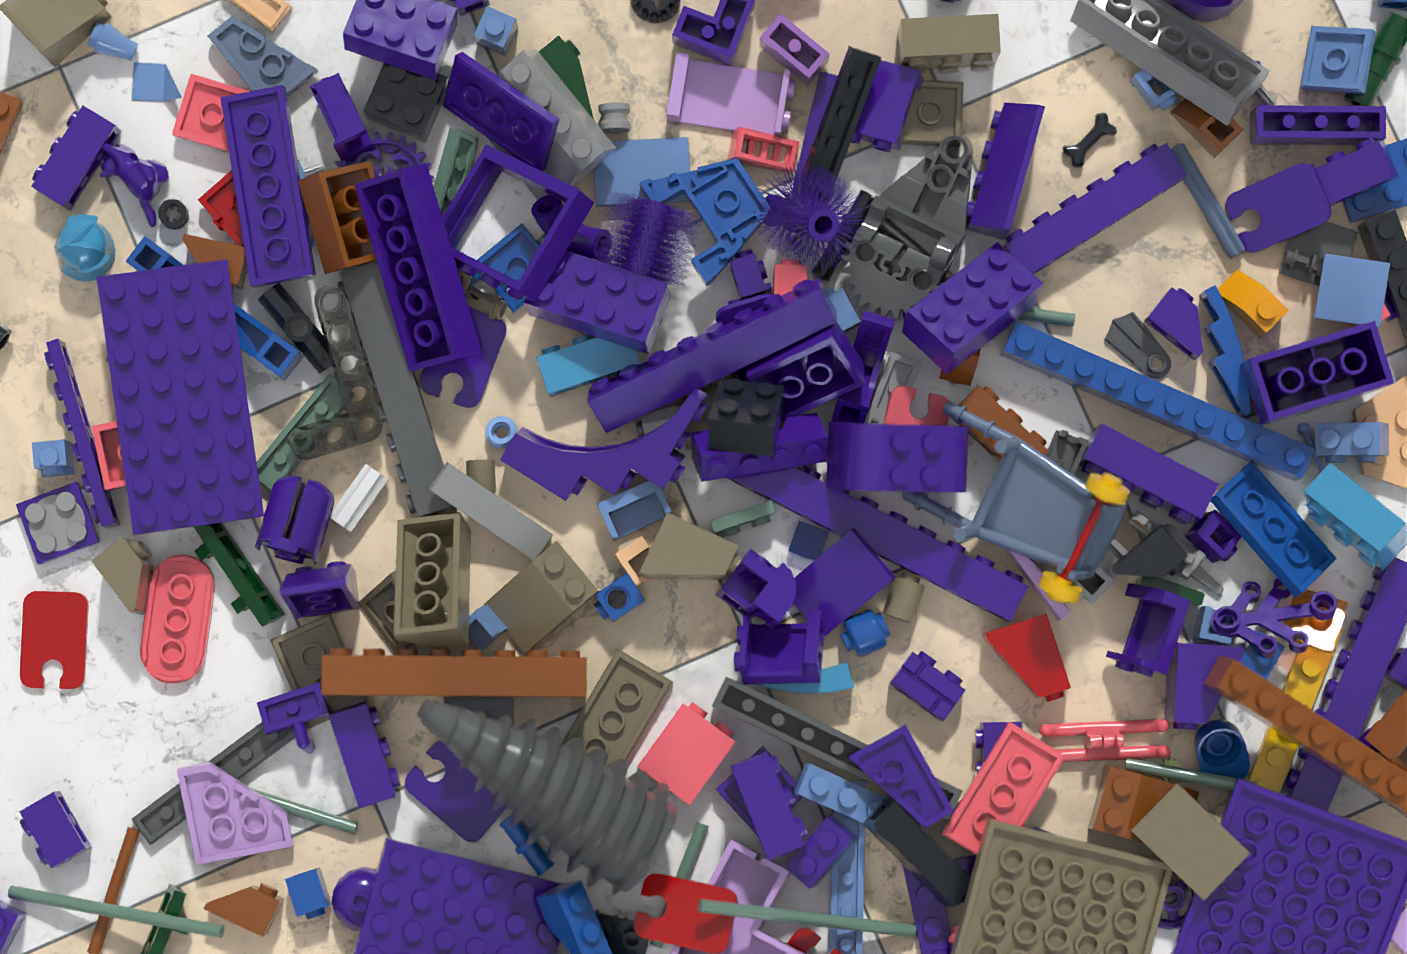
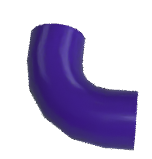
M551 195L539 198L531 208V214L545 235H547L564 207L561 200ZM582 224L566 251L591 259L595 258L594 260H596L598 257L610 253L602 254L601 250L607 247L603 249L599 247L602 246L601 244H604L600 243L605 241L602 239L607 237L604 235L608 234L604 231L608 230Z

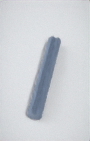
M1181 143L1174 146L1171 150L1187 173L1184 182L1228 257L1231 259L1237 257L1245 251L1244 245L1185 144Z

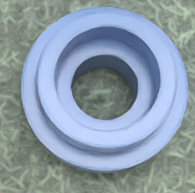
M498 416L487 424L485 434L492 446L503 449L508 447L518 429L510 418ZM499 427L507 428L508 434L505 438L501 439L496 436V430Z

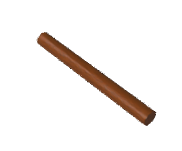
M127 828L103 903L114 905L117 903L140 833L136 828ZM98 916L87 953L100 954L112 919L111 917Z

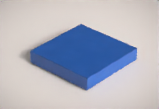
M521 223L479 257L477 261L519 281L540 244ZM499 285L494 291L498 296L503 297V301L507 302L508 308L514 314L524 306L525 298L522 297L521 301H517L504 293L505 287Z

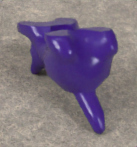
M105 143L103 148L106 153L103 154L102 172L99 176L101 178L105 176H119L124 181L128 190L139 199L149 226L155 227L156 213L151 200L159 193L161 186L169 180L166 166L155 160H139L136 152L123 144L117 143L114 146Z

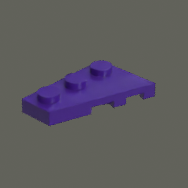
M906 725L848 756L850 760L925 828L954 812Z

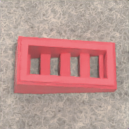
M738 127L732 133L727 160L738 158L743 165L770 170L775 169L776 171L786 173L788 169V173H794L799 141ZM743 140H748L746 152L741 153ZM756 142L761 143L758 157L753 156ZM769 144L774 145L771 160L766 159ZM781 147H787L784 163L779 162Z

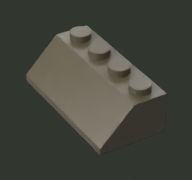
M460 512L397 521L393 635L396 639L434 649L468 646L471 530Z

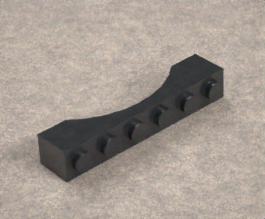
M1393 210L1365 220L1357 226L1368 258L1373 261L1390 263L1386 290L1396 312L1407 347V239L1397 212Z

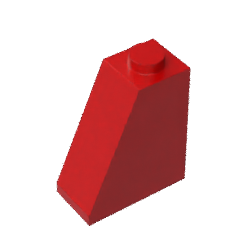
M1047 613L982 634L984 641L1036 698L1045 697L1046 702L1065 697L1063 690L1070 689L1071 686Z

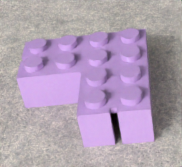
M731 839L708 884L732 890L738 898V904L774 908L792 873L780 864L768 860L767 857H763L759 861L760 853ZM735 917L728 948L720 954L805 953L763 931L762 928L767 920ZM674 945L670 954H712Z

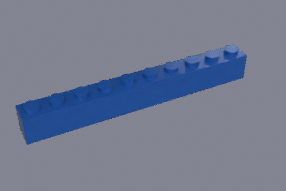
M1018 321L1012 325L1000 353L1001 356L1248 462L1252 461L1255 465L1293 481L1303 479L1315 451V448Z

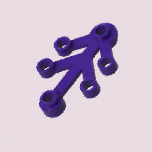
M1276 578L1272 590L1255 612L1243 613L1249 604L1258 602L1261 596L1260 585L1249 581L1243 584L1240 595L1231 607L1224 606L1213 613L1210 625L1213 632L1217 635L1230 638L1237 636L1256 647L1257 654L1263 658H1271L1275 655L1277 642L1273 637L1262 636L1248 626L1259 625L1289 642L1288 646L1291 651L1303 653L1307 650L1309 644L1307 633L1299 630L1296 631L1280 621L1312 616L1320 621L1328 620L1336 613L1337 599L1330 592L1320 591L1312 596L1310 603L1275 608L1281 599L1288 598L1291 595L1288 589L1281 590L1278 588L1279 585L1283 584ZM1253 590L1256 594L1249 595L1246 591ZM1325 607L1327 610H1320L1318 608ZM1223 622H1229V623H1231L1232 625L1227 626V625H1223L1222 623H1223ZM1300 639V640H1302L1304 643H1303V644H1296V643L1294 642V640ZM1264 644H1268L1272 648L1264 649L1261 646Z

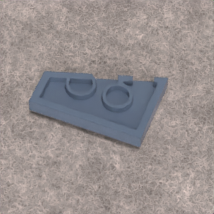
M233 16L208 35V38L252 91L283 85L286 87L288 97L318 73L315 67L300 60L291 52L276 45Z

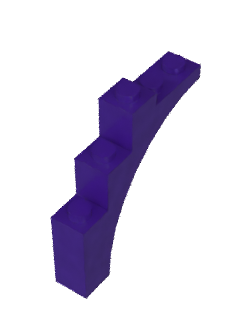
M696 388L678 412L663 425L641 437L620 444L597 447L568 445L544 438L522 427L515 433L500 460L565 501L572 494L578 496L588 479L614 495L621 488L627 490L636 476V473L632 470L664 489L670 481L676 484L686 468L681 465L686 455L675 448L679 450L683 448L691 433L686 431L692 421L698 423L707 409V406L702 404L707 394Z

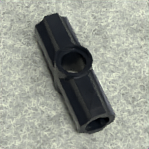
M280 283L269 288L257 299L319 374L323 373L341 358V355ZM299 319L305 320L308 324V332L302 337L293 336L291 333L292 323Z

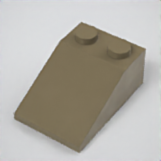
M555 541L484 605L487 604L508 629L505 631L526 654L528 650H531L591 600L599 591L558 541Z

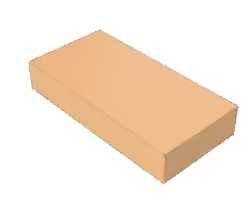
M228 0L272 33H274L292 9L291 5L284 0Z

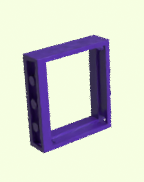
M486 144L442 218L455 262L459 264L457 266L459 270L471 277H474L476 273L482 275L480 280L494 289H497L499 285L505 287L503 292L517 301H521L522 297L535 303L595 202L581 190ZM501 172L565 202L564 207L519 281L456 250L457 245Z

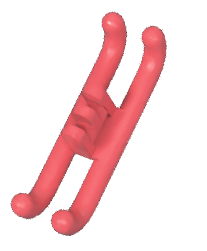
M1165 719L1044 724L1039 728V732L1043 737L1086 735L1087 748L1055 749L1066 756L1063 762L1123 760L1127 758H1167L1171 754L1170 748L1166 745L1124 746L1123 733L1166 732L1170 725Z

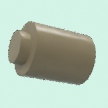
M903 572L901 578L896 577L892 582L882 614L913 624L925 586L919 584L921 578Z

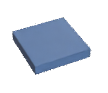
M1311 26L1300 88L1304 91L1365 94L1376 32L1373 29Z
M1324 254L1314 318L1357 325L1375 321L1377 328H1380L1390 263Z

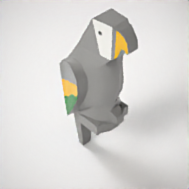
M1136 510L1127 521L1144 538L1159 526L1139 510ZM1165 524V529L1188 555L1184 559L1187 564L1176 575L1187 581L1190 577H1193L1220 595L1224 588L1200 566L1205 554L1200 550L1197 551L1175 526Z

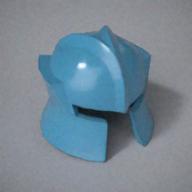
M81 214L68 217L65 227L56 240L54 248H57L56 254L63 260L61 271L75 280L85 282L97 280L98 276H103L107 273L115 260L114 241L109 231L97 222L98 216Z

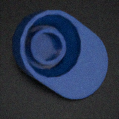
M1218 719L1209 721L1198 729L1195 735V751L1201 772L1244 779L1249 772L1250 760L1246 743L1238 727L1230 721Z

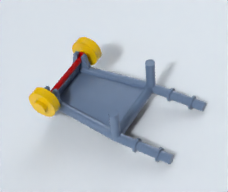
M948 401L942 412L954 418L955 423L960 424L962 422L983 433V438L987 439L990 437L996 440L995 450L998 453H1004L972 521L956 513L955 508L950 507L948 509L928 498L925 492L921 494L919 492H904L903 499L914 504L916 510L923 509L942 519V524L947 525L949 523L957 527L954 531V538L957 541L976 537L1056 568L1057 573L1044 571L1038 586L1047 592L1046 596L1055 602L1062 604L1065 601L1077 603L1083 589L1073 580H1085L1093 577L1120 526L1127 507L1125 502L1130 491L1121 485V479L1109 473H1104L1103 476L1091 473L1087 482L1084 483L1019 437L996 426L995 421L991 420L988 422L967 411L968 408L966 406L959 407Z

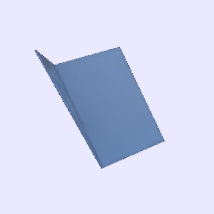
M134 62L132 100L169 101L182 98L166 64Z

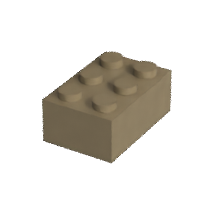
M999 14L901 19L897 32L899 65L917 69L921 74L926 73V69H939L940 73H954L958 71V68L971 67V71L974 72L990 70V66H995L1001 53Z

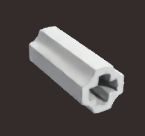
M365 464L332 510L330 518L348 531L353 532L389 479Z

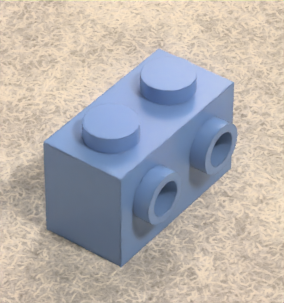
M1383 422L1315 423V456L1325 457V463H1345V457H1358V462H1378V456H1389V424Z

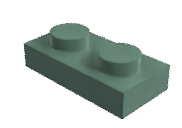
M772 500L710 520L713 533H721L722 538L741 532L739 526L752 523L754 528L771 522L770 516L776 512Z

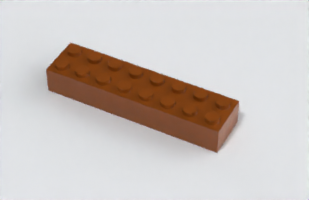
M330 649V655H322L321 695L587 697V657H580V651H561V657H548V651L528 650V657H515V650H495V656H483L482 650H462V656H450V650L430 649L429 656H417L416 649H396V656L385 655V650L363 649V655H352V649Z

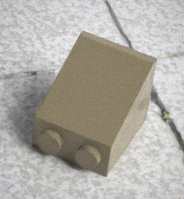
M6 0L0 5V10L54 67L58 66L91 35L97 22L103 24L111 17L105 9L109 4L106 0Z
M667 512L640 569L639 576L645 579H723L726 573L731 575L739 562L741 555L735 553L739 545Z

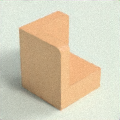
M642 536L615 554L636 587L649 580L639 576L640 569L650 550Z

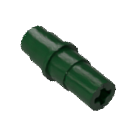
M1387 13L1383 23L1379 25L1376 31L1365 94L1346 93L1343 99L1352 106L1373 105L1394 66L1398 65L1401 61L1399 56L1407 42L1406 18L1395 13Z

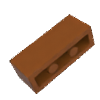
M977 385L958 405L959 407L966 406L968 408L967 411L988 422L991 420L995 421L996 426L1019 437L1042 454L1046 455L1049 451L1044 447L1047 444L1046 440L1034 430L1029 433L1021 425L1023 419L1011 408L1006 411L997 403L1000 398L989 387L985 386L982 389ZM962 422L958 424L959 426H967ZM969 427L968 434L1000 463L1004 453H998L995 450V443L997 441L990 437L985 439L983 438V433Z

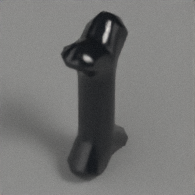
M1098 113L1095 116L1093 128L1078 144L1063 146V154L1071 158L1073 167L1079 168L1084 165L1086 153L1102 136L1115 135L1117 133L1116 127L1108 122V115L1106 113Z

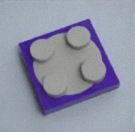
M77 481L16 504L38 565L100 543L80 484Z

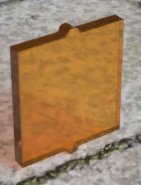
M1306 589L1296 598L1293 596L1290 606L1310 603L1312 596L1317 592ZM1337 599L1336 613L1328 620L1320 621L1312 616L1286 620L1284 624L1296 631L1299 630L1307 633L1309 636V647L1332 653L1349 602ZM1325 607L1318 608L1320 610H1327ZM1300 639L1294 640V642H1297V643H1300V644H1303V643H1304V642H1303L1302 640H1300Z

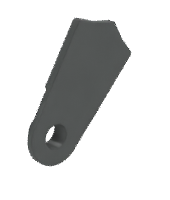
M1134 312L1112 320L1110 329L1104 338L1107 343L1147 376L1157 379L1168 374L1171 368L1169 355ZM1153 358L1161 359L1163 363L1161 369L1152 367L1151 361Z

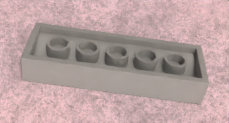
M1078 0L1070 19L1072 23L1226 126H1228L1257 88L1266 80L1270 72L1163 0Z

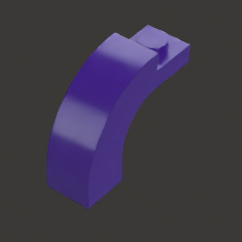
M867 311L863 312L853 347L864 362V386L837 397L831 422H865L880 367L895 323L894 319Z

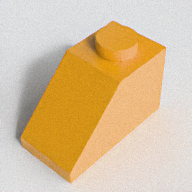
M1238 269L1218 288L1224 303L1258 337L1267 333L1289 311L1265 286Z

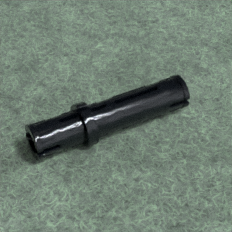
M860 190L855 199L857 201L854 202L856 204L853 205L856 207L851 208L852 211L847 212L857 211L858 214L847 216L853 218H844L842 220L861 221L844 223H863L870 204L874 200V197L872 198L873 195ZM843 224V225L853 226V227H847V228L856 229V230H857V229L860 228V226H861L862 224H855V225ZM843 231L854 238L855 234ZM836 232L838 235L835 234V236L844 244L846 243L845 240L852 242V239ZM839 243L840 248L846 253L848 249ZM831 245L830 253L832 260L826 248L823 272L822 256L818 261V268L816 264L815 269L811 271L826 282L830 281L842 260L839 252L835 247L833 249Z

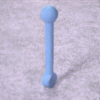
M1300 423L1298 432L1304 436L1308 446L1315 448L1309 433V424ZM1314 451L1313 457L1321 473L1325 466L1321 457L1315 456Z

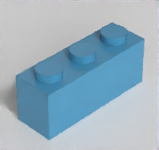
M590 335L572 340L573 345L563 349L560 348V345L545 348L541 351L542 356L536 357L549 397L595 383L602 378L619 375V372L628 365H640L636 350L597 337L591 339Z

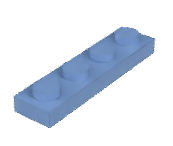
M805 763L794 790V794L861 824L883 800L893 801L810 763ZM897 803L918 825H920V823L910 813H908L899 803Z

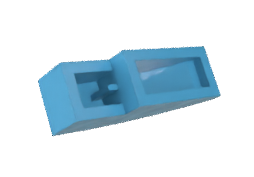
M847 663L822 669L821 683L756 684L768 689L805 694L829 693L854 688Z

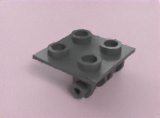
M1325 222L1289 238L1278 274L1319 286L1324 254L1351 257L1358 231Z

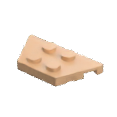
M1406 374L1394 384L1354 409L1352 414L1354 422H1383L1389 424V456H1378V462H1359L1361 474L1373 479L1386 481L1388 484L1399 488L1407 489Z

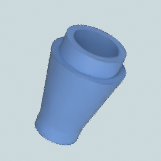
M97 22L88 41V45L93 47L95 52L125 58L129 61L132 60L138 47V43L130 40L107 22L105 25Z

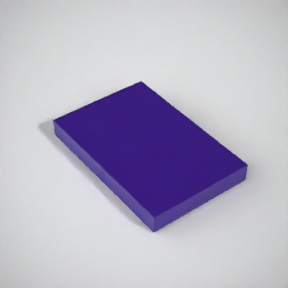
M853 528L794 577L796 581V597L793 604L806 619L808 611H821L826 636L896 577L858 531Z

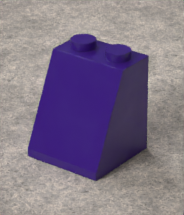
M1177 643L1166 675L1164 719L1168 722H1173V729L1198 730V724L1208 723L1222 696L1204 685L1203 682L1219 656L1233 658L1240 662L1244 654V647Z

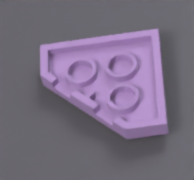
M211 762L177 769L196 865L293 846L288 813Z

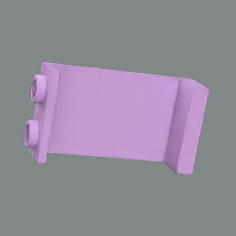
M677 52L666 113L667 121L729 131L743 127L780 137L781 130H788L790 111H784L786 99H793L796 80L789 79L791 70L784 69V74L691 60L688 53Z

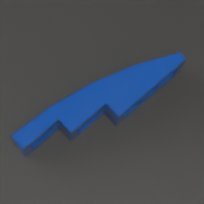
M1216 285L1199 295L1214 321L1204 328V331L1219 356L1208 364L1237 415L1244 417L1251 413L1248 385L1241 363L1244 362L1243 352L1230 313Z

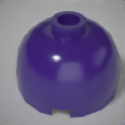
M360 867L350 870L339 878L333 889L331 903L334 914L343 926L352 931L359 932L377 870L375 868Z

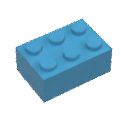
M1329 463L1304 490L1306 507L1310 512L1308 516L1320 527L1327 525L1334 531V538L1343 546L1348 547L1351 545L1360 552L1358 554L1359 558L1368 566L1373 568L1376 565L1381 570H1384L1407 545V523L1333 464Z

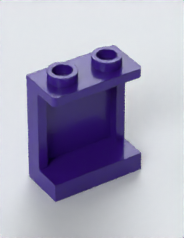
M883 60L880 61L851 143L860 144L861 140L873 143V148L884 152H890L891 148L901 149L900 137L915 91H920L924 80L919 70Z
M1128 583L1125 596L1138 600L1139 604L1122 654L1107 651L1106 657L1116 661L1115 667L1128 672H1136L1148 677H1152L1153 672L1167 675L1191 600L1167 590Z
M808 611L807 623L777 624L774 628L770 629L764 624H753L751 614H744L742 626L737 627V643L740 646V652H735L734 668L736 672L740 671L743 684L821 683L825 638L821 611Z

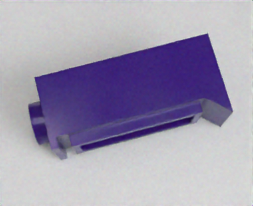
M339 73L323 78L318 83L309 86L335 139L333 147L341 162L374 147Z

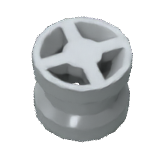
M611 102L598 105L599 114L602 116V122L599 124V127L605 134H620L631 131V124L627 121L630 104Z

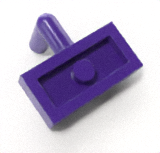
M318 682L257 702L265 733L270 735L292 727L297 746L307 754L312 753L315 745L308 737L305 723L330 714L325 696L321 695V684Z

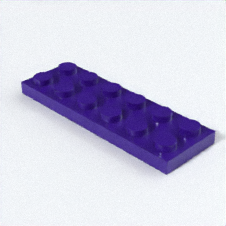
M278 85L220 97L250 286L256 288L316 276L305 204L298 183L300 173L286 87Z

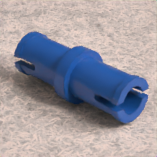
M510 815L499 826L504 829L516 845L515 851L518 855L522 853L536 871V874L538 876L542 875L555 863L551 859H547V854L537 842L538 840L528 845L529 830L522 822L509 829Z

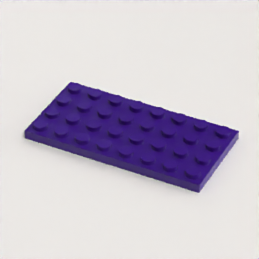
M228 260L98 276L97 284L133 535L264 517Z

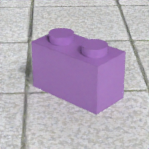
M781 13L761 35L759 40V46L786 69L791 70L790 72L807 86L829 61L830 53Z

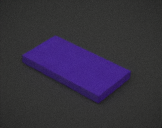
M464 52L455 55L443 107L518 160L540 171L546 170L560 119Z

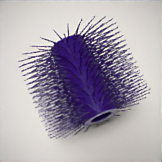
M797 161L795 179L793 176L794 184L789 173L790 183L787 176L785 177L789 186L782 182V189L769 181L784 196L782 197L784 200L763 191L776 200L770 204L776 205L773 207L777 208H757L775 209L759 212L779 213L758 216L773 215L765 218L766 220H775L763 223L771 224L769 226L774 228L769 230L770 234H778L780 236L778 241L776 239L772 241L774 242L772 246H776L775 251L779 248L781 249L782 246L783 248L785 247L782 257L785 254L787 255L789 251H792L794 257L797 255L800 261V254L803 259L805 251L806 256H804L803 260L805 264L806 259L808 262L809 254L811 258L812 250V266L814 258L816 262L817 254L818 268V257L820 259V252L818 255V251L820 249L823 272L824 252L826 254L825 242L827 243V251L832 260L829 249L830 245H833L837 251L836 242H839L843 247L846 246L835 236V234L838 235L836 232L856 241L852 236L843 232L850 229L844 228L847 225L843 224L855 225L865 223H844L861 220H842L844 218H853L847 216L855 215L853 214L854 212H844L852 211L849 207L854 204L851 205L845 202L847 201L845 199L847 196L843 197V194L847 190L844 191L840 187L842 183L839 182L837 185L836 181L838 179L834 177L835 174H833V178L830 181L823 169V175L820 178L815 167L814 172L812 168L810 176V171L808 173L806 169L805 173V168L803 169L802 165V176L799 182V166ZM822 191V197L818 199V195ZM829 196V198L823 202V198ZM797 230L796 234L791 236L792 232ZM802 233L801 239L798 241V235Z
M627 196L617 199L616 202L619 203L614 205L618 206L613 207L618 209L611 211L613 213L610 214L615 215L611 218L618 217L608 219L620 222L612 226L608 224L609 228L613 227L608 231H613L604 235L607 237L602 239L605 241L600 243H604L601 244L602 246L608 244L605 246L607 247L606 249L601 250L602 254L610 253H607L609 255L603 258L607 260L602 262L659 281L661 280L662 282L673 284L679 279L677 278L682 276L679 275L681 274L679 271L686 268L678 270L681 268V264L676 265L674 263L686 257L683 256L685 255L684 252L689 250L686 248L690 247L685 246L684 243L689 242L687 240H691L688 239L690 237H687L689 235L686 234L693 231L687 230L692 229L690 227H694L691 226L693 224H690L692 222L689 221L696 218L693 217L696 215L689 216L691 214L687 213L690 212L679 211L685 209L672 208L679 206H669L666 203L657 202L656 199L655 201L648 200L647 198L639 200L635 197L630 198Z

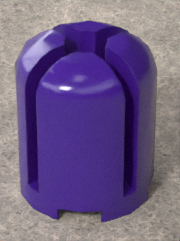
M294 475L281 477L272 486L255 548L260 551L261 545L274 550L276 558L298 564H303L304 558L312 559L314 565H316L335 503L334 496L320 482L309 479L305 486V483L302 482V477Z

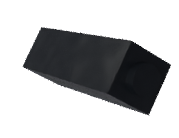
M883 800L862 824L943 905L955 907L965 901L971 878L895 801Z

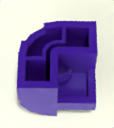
M750 549L715 595L741 615L751 614L752 619L758 617L766 621L764 625L770 629L779 624L791 608L796 597V581L792 571L784 562L776 568L764 557Z

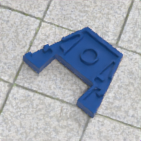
M738 158L697 167V170L682 174L672 173L669 177L657 180H643L639 183L641 190L648 200L655 201L656 199L657 202L667 203L684 194L700 218L703 219L702 221L717 244L692 258L691 264L706 287L717 278L763 224L761 221L766 220L765 217L770 216L758 215L772 213L759 212L772 209H757L771 207L767 206L769 205L768 203H764L767 202L766 199L762 198L763 195Z

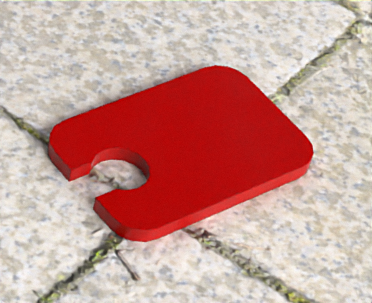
M33 591L24 598L20 680L25 686L45 688V678L42 669L47 661L53 659L59 661L63 666V675L60 678L59 689H76L84 683L86 676L89 603L83 594L77 592Z
M659 873L650 874L645 878L640 895L647 897L661 896L665 900L667 907L665 913L659 918H652L647 913L637 911L634 929L638 936L712 954H720L728 948L735 917L700 913L697 910L699 899L738 903V898L732 890Z

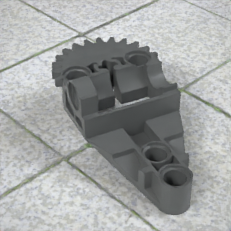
M949 135L944 138L937 149L933 152H928L922 161L902 175L881 195L875 196L865 218L868 220H864L863 223L865 224H862L857 229L861 231H856L857 233L854 235L856 241L852 240V242L845 243L851 251L847 256L841 255V259L843 258L849 262L850 266L841 268L840 271L850 274L851 277L844 281L843 285H854L855 288L849 294V297L861 296L857 305L859 308L870 303L869 312L875 313L880 308L881 316L887 317L889 311L892 310L894 319L899 320L901 309L907 314V311L913 305H916L944 282L965 238L973 161V144L965 136ZM955 140H959L964 146L962 156L957 159L953 158L949 152L950 145ZM942 169L946 170L950 175L949 184L944 188L938 186L935 179L938 171ZM890 216L939 240L931 257L909 247L898 262L902 270L892 273L893 267L889 263L890 261L898 260L905 244L880 232L886 217ZM865 243L870 244L874 249V255L870 261H865L860 254L861 247ZM922 271L927 272L931 277L932 282L928 289H922L917 283V277Z

